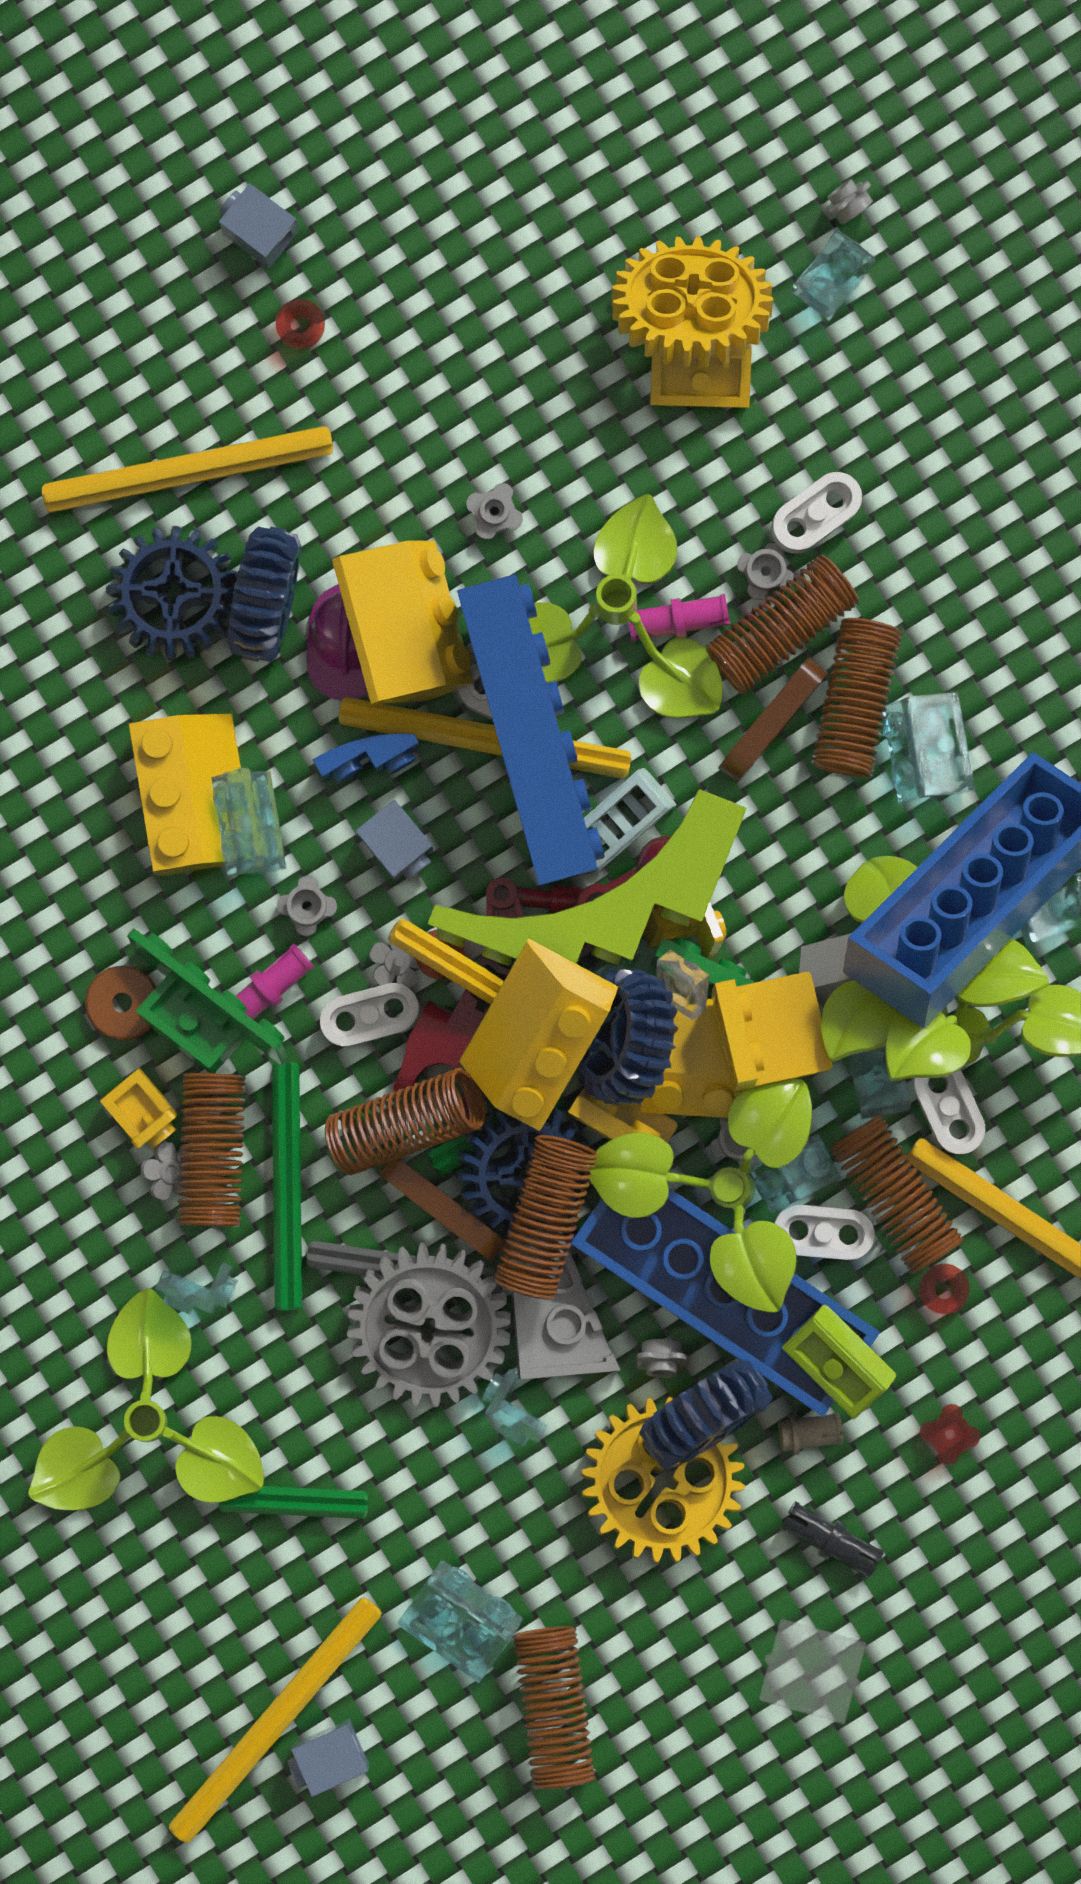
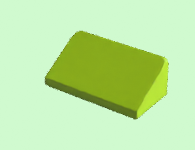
M827 1305L820 1307L781 1347L853 1420L880 1397L896 1378L895 1372Z

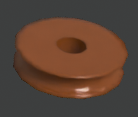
M124 965L110 967L98 974L87 989L85 998L87 1017L94 1028L108 1038L121 1041L136 1039L151 1029L150 1026L139 1019L136 1009L153 992L156 985L148 975L138 968ZM120 994H128L132 999L131 1008L126 1012H118L114 1008V1000Z

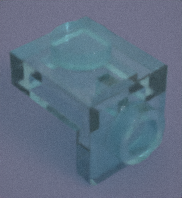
M836 230L829 238L822 252L797 279L790 292L830 321L860 286L873 265L875 257L859 243L850 239L841 231Z
M1081 872L1073 874L1021 928L1026 945L1081 926Z
M885 1046L849 1055V1070L861 1119L911 1110V1100L906 1080L890 1081Z
M819 1134L808 1138L801 1154L790 1164L781 1168H771L761 1162L753 1166L751 1170L756 1189L772 1212H776L841 1178Z
M222 1263L211 1289L168 1270H163L155 1289L166 1294L163 1303L182 1312L191 1314L195 1306L208 1313H215L218 1305L225 1308L228 1306L238 1280L231 1277L235 1267Z
M509 1368L505 1377L495 1373L481 1398L489 1403L485 1414L501 1422L502 1425L498 1432L518 1444L525 1446L529 1438L539 1443L548 1423L504 1400L518 1372Z

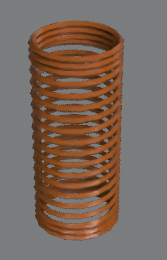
M818 555V558H814V561L807 564V569H800V575H793V580H786V586H779V591H772V597H765V602H759L758 608L753 607L751 613H745V619L739 618L738 625L731 624V630L725 629L724 636L717 635V638L706 644V651L711 660L716 662L719 671L739 693L747 694V691H750L755 686L753 679L756 682H761L759 673L763 677H768L767 669L775 671L773 662L777 666H782L781 658L789 661L787 652L791 655H796L794 646L797 649L803 650L802 642L810 644L808 635L811 638L817 639L816 631L824 633L823 626L831 627L829 619L832 622H837V615L844 617V610L851 611L852 608H855V605H859V597L838 567L826 556ZM804 574L810 577L814 586L808 580H806ZM798 580L803 583L806 590L799 585ZM790 584L796 588L800 597L792 590ZM784 591H786L787 593H789V595H790V597L792 598L793 602L786 597ZM777 596L783 600L787 609L779 602ZM770 601L776 605L780 614L772 608ZM763 607L769 611L774 621L765 613ZM756 612L762 616L768 628L762 621L759 620ZM750 619L756 623L761 633L751 624ZM742 623L749 628L755 640L745 631ZM735 629L743 635L748 645L738 636ZM729 635L735 639L742 652L732 643Z
M844 618L841 620L838 632L841 637L837 639L839 645L835 648L837 655L833 656V660L836 663L831 665L834 672L829 674L832 680L827 682L830 689L826 691L828 698L824 699L826 706L822 708V712L825 715L820 717L822 724L818 725L821 732L816 734L820 741L815 742L817 749L813 751L814 755H812L813 760H811L813 766L825 771L868 778L873 776L876 762L874 757L868 755H876L878 751L872 747L880 745L879 741L873 738L882 736L879 731L874 729L883 728L882 723L878 721L884 720L885 716L879 712L887 710L886 706L880 703L889 702V699L883 695L891 693L890 689L885 686L893 684L888 678L893 677L894 673L889 669H894L896 664L890 660L898 659L897 654L893 652L900 650L899 646L901 645L900 641L902 640L903 632L897 627L878 621ZM842 641H849L857 645L844 644ZM846 649L854 653H844L840 650ZM838 658H845L853 662H843ZM836 667H844L853 671L840 670ZM835 675H841L849 679H839ZM832 684H840L849 688H838ZM831 693H840L848 697L835 696ZM830 701H836L848 706L831 704ZM827 710H836L844 714H833ZM826 719H835V720H837V721L844 722V723L830 722V721H827ZM824 727H831L843 732L829 731ZM822 736H831L842 741L828 740ZM821 745H830L839 749H829Z
M455 1068L445 1072L444 1075H438L437 1078L432 1077L429 1081L423 1080L421 1083H415L414 1086L399 1089L398 1092H391V1094L377 1097L375 1100H369L367 1103H361L360 1106H353L352 1109L348 1108L345 1111L329 1115L324 1131L326 1144L338 1168L348 1175H355L368 1170V1168L383 1165V1163L391 1162V1160H396L399 1157H405L430 1146L444 1143L445 1140H452L453 1138L481 1129L485 1122L486 1113L484 1100L478 1085L471 1075L462 1068ZM455 1080L458 1082L465 1095L469 1112V1120L465 1117V1108L463 1105L461 1095L454 1084ZM438 1084L441 1086L442 1093L438 1089ZM431 1087L434 1090L435 1098L433 1094L430 1092ZM423 1090L426 1092L427 1100L423 1095ZM415 1092H416L417 1095H418L419 1102H418V1100L415 1098ZM407 1095L411 1098V1104L407 1100ZM400 1098L403 1101V1106L399 1102ZM384 1103L387 1105L388 1112L384 1108ZM376 1106L380 1109V1115L376 1111ZM369 1109L372 1111V1117L369 1114ZM441 1116L443 1117L444 1121L446 1122V1128H445V1126L442 1124V1118H441ZM338 1119L341 1121L345 1143L352 1156L356 1159V1164L349 1158L342 1145L338 1131ZM434 1120L438 1125V1130L434 1127ZM426 1122L430 1127V1133L427 1131ZM419 1126L423 1132V1136L419 1133ZM411 1129L415 1134V1139L411 1136ZM347 1130L352 1137L355 1146V1151L351 1146L350 1140L347 1135ZM403 1131L407 1136V1142L404 1139ZM396 1135L400 1140V1145L396 1142ZM388 1138L392 1143V1148L389 1146ZM381 1142L384 1145L385 1150L381 1148ZM373 1144L377 1149V1154L373 1151Z
M186 1073L182 1076L184 1078L182 1080L184 1083L182 1087L187 1090L181 1094L186 1098L192 1099L183 1100L181 1103L186 1107L192 1108H185L181 1112L183 1115L192 1117H185L180 1121L183 1124L192 1126H184L180 1130L183 1133L193 1135L181 1136L180 1140L193 1144H184L179 1148L182 1151L193 1153H184L179 1157L182 1160L193 1162H183L178 1166L181 1169L193 1171H183L178 1175L181 1178L193 1180H183L178 1184L181 1187L193 1189H183L177 1193L180 1196L194 1198H182L177 1202L180 1205L194 1207L179 1208L177 1210L179 1215L177 1216L178 1221L176 1223L178 1225L239 1227L241 1225L239 1223L241 1220L239 1216L242 1214L236 1211L242 1208L239 1205L217 1203L240 1202L242 1198L213 1193H240L242 1189L239 1187L209 1184H241L243 1181L239 1178L206 1175H241L243 1171L204 1166H241L243 1162L203 1157H242L244 1154L239 1151L203 1148H242L244 1144L202 1139H242L245 1136L239 1133L202 1130H243L245 1127L239 1124L201 1121H243L245 1118L238 1115L201 1112H244L246 1109L238 1106L200 1103H244L246 1100L237 1097L200 1094H244L246 1092L244 1086L246 1085L245 1080L247 1078L243 1075Z
M878 1115L830 1146L828 1151L832 1152L831 1155L834 1156L836 1163H841L862 1151L844 1164L841 1168L842 1171L869 1157L847 1173L846 1178H851L875 1164L851 1182L852 1186L881 1171L857 1188L856 1193H861L885 1179L861 1197L862 1201L869 1199L892 1185L867 1203L866 1208H871L898 1192L871 1212L872 1216L879 1214L905 1198L876 1219V1223L883 1222L911 1205L883 1225L881 1231L889 1229L917 1212L886 1234V1238L893 1237L923 1219L891 1242V1246H895L927 1227L896 1249V1253L900 1254L920 1240L936 1232L901 1257V1261H904V1265H907L906 1269L910 1270L909 1273L915 1274L963 1242L964 1238L960 1237L961 1233H957V1228L949 1229L953 1221L947 1220L943 1222L948 1214H939L943 1206L937 1205L933 1207L938 1199H928L933 1191L927 1190L923 1192L928 1184L921 1183L917 1185L923 1176L917 1175L911 1178L917 1173L918 1169L911 1168L907 1170L913 1161L907 1160L901 1163L907 1158L908 1153L897 1155L903 1147L900 1145L891 1148L897 1143L898 1138L887 1140L893 1131L887 1130L881 1133L888 1127V1124L882 1119L883 1115Z
M539 1135L535 1137V1146L532 1147L534 1152L530 1153L536 1160L529 1161L528 1164L532 1168L525 1170L526 1174L530 1177L522 1179L526 1184L520 1188L524 1194L517 1196L522 1203L515 1205L519 1211L512 1214L517 1220L509 1222L513 1227L507 1231L511 1237L505 1239L508 1245L504 1246L502 1250L506 1254L500 1256L503 1262L497 1265V1271L493 1279L498 1285L512 1292L536 1299L548 1300L556 1297L555 1293L559 1287L558 1282L561 1280L559 1274L564 1271L562 1265L566 1263L564 1257L569 1254L567 1248L571 1246L569 1240L574 1237L572 1231L577 1228L574 1223L579 1220L577 1214L582 1211L580 1205L584 1203L582 1197L587 1194L585 1188L590 1185L587 1180L592 1177L590 1171L595 1168L594 1163L597 1161L598 1155L591 1148L577 1142L556 1136ZM545 1167L552 1168V1169H555V1170H558V1171L550 1170V1169H547V1168H545ZM574 1171L584 1172L587 1175L581 1176ZM540 1175H544V1176H547V1177H551V1178L557 1179V1180H559V1181H556V1180H553V1179H549V1178H546V1177H543V1176H540ZM572 1180H580L585 1184H578ZM536 1183L543 1184V1185H546V1186H549V1187H553V1188H555V1189H551V1188H548V1187H544V1186L538 1185V1184H536ZM568 1188L578 1189V1190H580L582 1193H576L575 1191L570 1190V1189H568ZM534 1192L542 1193V1194H545V1195H548V1196H551V1197H554V1198L546 1197V1196H543V1195H540V1194H537V1193H534ZM567 1197L576 1198V1199H578L579 1201L574 1202L573 1200H571V1199H569V1198H567ZM530 1200L537 1201V1202H541V1203H544V1204H547V1205H550V1206H553V1207L541 1205V1204L532 1202V1201H530ZM565 1206H573L577 1210H571ZM528 1209H533V1210H536V1211H540V1212L549 1214V1215H551V1216H547V1215H543V1214H540V1213H536V1212L531 1211V1210H528ZM564 1215H571L574 1219H569ZM524 1217H528V1218H532V1219H535V1220H539V1221L545 1222V1223L550 1224V1225H546V1224H542V1223H539V1222H535V1221L526 1219V1218H524ZM560 1223L569 1224V1225H571L572 1227H568V1228H567V1227H565L564 1225H562V1224H560ZM520 1225L527 1226V1227H531V1228H534V1229H538V1230H541V1231L546 1232V1233H549V1234H545V1233L537 1232V1231H534V1230H530V1229L525 1228V1227H522V1226H520ZM558 1232H566L569 1236H564ZM518 1234L527 1235V1236H530V1237H533V1238H537V1239L542 1240V1241H545V1242H547V1243L540 1242V1241H536V1240H532V1239H529V1238L520 1236V1235H518ZM557 1241H564L566 1244L562 1245ZM514 1242L526 1244V1245H529V1246H533V1247H536V1248L541 1249V1250H543V1251H538V1250H535V1249L527 1248V1247H524V1246H522V1245L516 1244V1243H514ZM553 1249L562 1250L564 1253H558ZM512 1251H517V1252L525 1253V1254H528V1255H532V1256L537 1257V1258H540V1259H542V1260H538V1259H533V1258H530V1257H526V1256L517 1254V1253L512 1252ZM551 1258H559L561 1262H556ZM509 1259L521 1261L541 1269L521 1265ZM550 1267H557L559 1270L554 1271ZM547 1275L555 1276L556 1279H553Z
M573 1626L535 1629L514 1634L512 1637L515 1644L513 1648L517 1650L514 1653L516 1656L570 1651L559 1655L520 1659L516 1661V1664L519 1666L556 1660H572L561 1664L518 1669L517 1673L520 1675L558 1669H573L563 1673L522 1677L518 1680L519 1683L528 1684L560 1678H575L564 1682L521 1687L519 1689L521 1693L539 1692L561 1687H576L566 1691L525 1695L520 1698L522 1702L548 1700L563 1696H578L568 1700L527 1704L521 1708L524 1711H536L565 1705H579L570 1709L528 1713L522 1717L525 1720H538L567 1714H580L572 1718L530 1722L523 1726L528 1730L580 1723V1725L574 1727L531 1731L525 1734V1737L528 1739L551 1737L571 1732L582 1733L575 1736L529 1741L526 1744L529 1748H537L573 1741L583 1742L577 1745L555 1746L529 1751L527 1755L530 1757L548 1756L532 1759L528 1763L531 1766H543L531 1769L529 1772L532 1777L530 1781L533 1782L531 1786L535 1789L573 1787L590 1783L596 1778L594 1776L595 1771L593 1770L595 1767L591 1764L594 1759L589 1756L593 1751L588 1747L592 1742L587 1738L590 1731L585 1728L589 1724L584 1719L588 1713L582 1710L587 1706L581 1701L585 1697L580 1692L584 1686L578 1683L583 1679L580 1674H577L582 1669L579 1665H576L581 1660L578 1656H575L580 1651L574 1646L578 1643L576 1638L578 1634L575 1633L577 1629ZM575 1750L585 1751V1752H582V1753H579V1754H572V1755L549 1756V1755H555V1754H561V1753L571 1752V1751H575ZM573 1760H586L584 1762L575 1764L551 1765Z

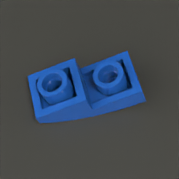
M414 734L378 735L346 743L312 760L324 782L334 777L337 783H340L362 770L363 767L360 761L367 757L377 774L387 769L390 775L416 760L413 753L420 749V745Z

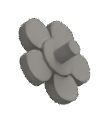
M390 942V948L384 943H375L370 949L369 957L373 962L383 965L378 966L374 970V980L379 985L392 983L395 978L396 983L408 988L413 987L417 983L418 978L417 974L410 967L421 968L425 964Z
M170 1142L158 1144L154 1148L156 1160L146 1159L141 1165V1176L146 1180H155L151 1184L150 1193L158 1200L168 1199L172 1192L179 1195L177 1193L179 1190L190 1189L181 1187L178 1184L183 1180H191L181 1178L178 1175L180 1172L189 1171L181 1169L178 1165L183 1162L193 1161L182 1160L179 1156L189 1152L182 1150L176 1152L174 1145Z

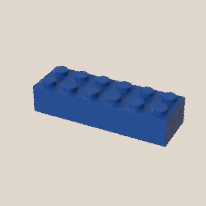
M516 574L457 590L538 884L542 887L598 871L596 860L603 859L605 855L597 828L587 830L582 812L591 810V805L584 780L573 781L569 764L578 762L570 730L560 732L557 724L556 715L563 714L564 708L556 681L550 683L545 681L542 667L551 664L543 633L532 634L528 620L537 617L529 583L519 586Z
M1032 752L848 937L843 973L916 1024L925 1028L1081 867V783Z
M669 1188V1196L664 1206L652 1215L642 1218H631L621 1215L611 1209L602 1198L572 1240L571 1245L740 1361H750L755 1370H759L762 1376L824 1417L834 1400L781 1347L823 1305L830 1307L869 1347L872 1346L880 1334L877 1329L795 1273L787 1290L782 1309L778 1312L757 1310L737 1301L718 1284L710 1265V1252L714 1241L722 1235L736 1233L671 1188Z

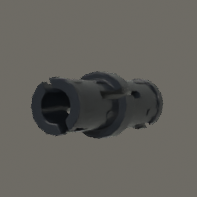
M797 1501L792 1504L788 1514L803 1521L805 1526L789 1517H785L780 1530L786 1531L819 1549L818 1555L826 1560L831 1556L863 1574L867 1579L872 1576L877 1567L860 1558L859 1554L874 1562H880L884 1553L883 1549H878L845 1530L846 1525L838 1520L833 1524L800 1505Z

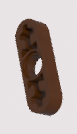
M808 658L728 753L718 769L735 783H739L828 675V672L811 658Z
M400 1158L384 1163L377 1172L491 1262L494 1261L502 1248L507 1244L502 1237Z

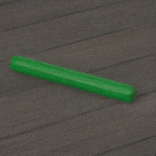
M286 1062L283 1066L278 1063H274L272 1066L274 1302L277 1310L296 1311L302 1307L300 1072L297 1063Z

